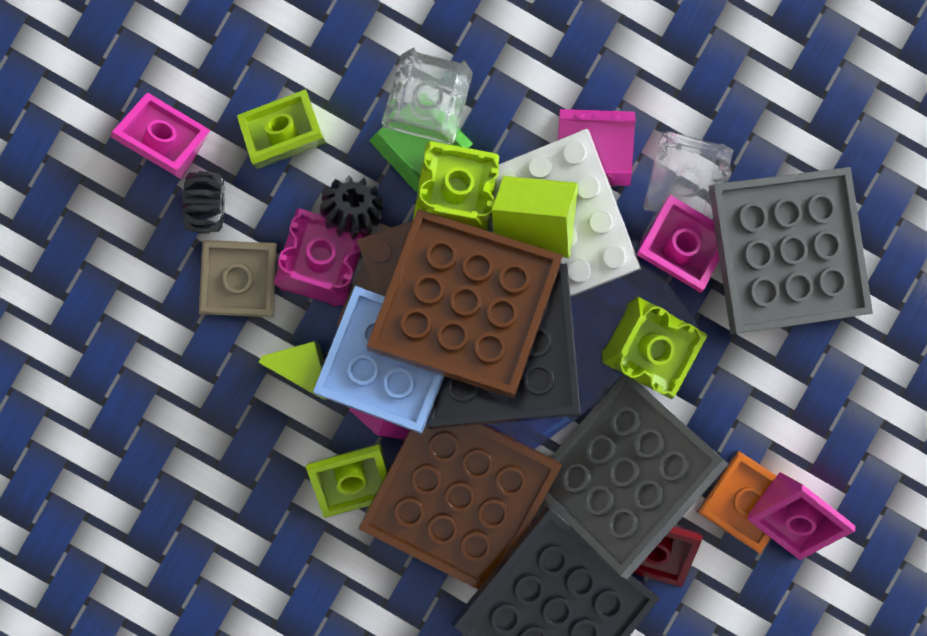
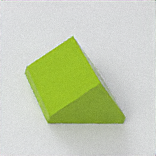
M306 89L237 115L250 160L257 169L326 143Z
M503 176L492 207L494 233L561 254L563 258H570L578 183Z
M311 342L263 355L258 363L313 393L325 362L320 343Z
M381 443L306 464V470L324 518L369 506L388 471Z

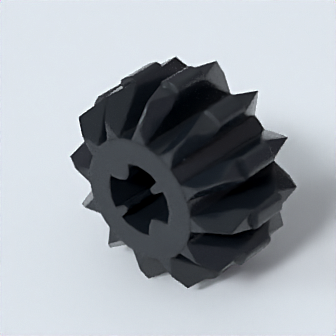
M198 171L189 172L186 176L182 207L184 226L188 231L198 234H210V232H219L223 227L225 187L224 179L219 173Z
M350 174L345 179V183L335 179L331 183V188H325V191L322 193L321 200L323 202L320 204L319 210L321 217L325 218L324 224L326 229L337 227L336 234L338 238L346 232L350 233L354 241L358 237V231L368 236L372 232V227H377L380 224L382 217L380 212L383 210L384 205L383 198L378 197L377 186L366 187L365 177L358 183L353 182Z

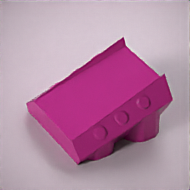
M560 109L558 140L584 129L589 130L610 187L630 186L636 122L635 112Z
M300 208L296 209L284 250L281 251L278 260V270L274 284L283 292L296 293L329 303L333 307L344 305L361 252L357 240L364 238L366 235L358 231V237L353 241L350 233L345 232L338 238L336 234L337 227L326 229L324 224L325 218L321 217L320 214Z

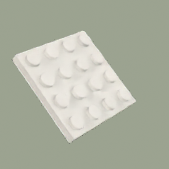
M584 129L499 164L498 177L495 181L493 193L494 199H496L503 176L578 183L570 258H562L561 263H567L570 297L641 270L589 130ZM491 214L487 231L494 233Z

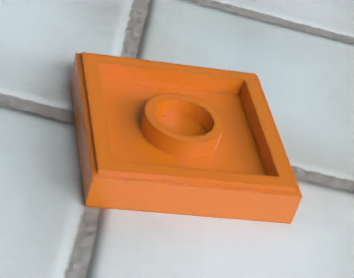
M737 450L697 512L758 553H761L771 537L748 520V515L776 478V475Z

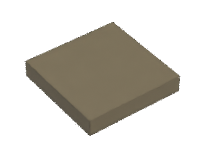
M202 240L199 314L274 317V279L276 276L277 243Z

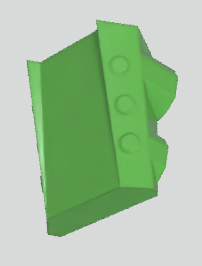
M425 92L414 98L369 140L402 176L405 182L417 193L426 142L433 141L464 148H470L473 145Z

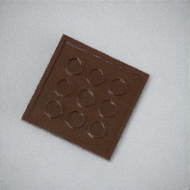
M418 209L369 338L367 351L514 399L562 263L563 255Z
M426 422L422 434L409 430L360 522L359 530L479 589L529 528L562 465L560 462L486 424L428 429Z

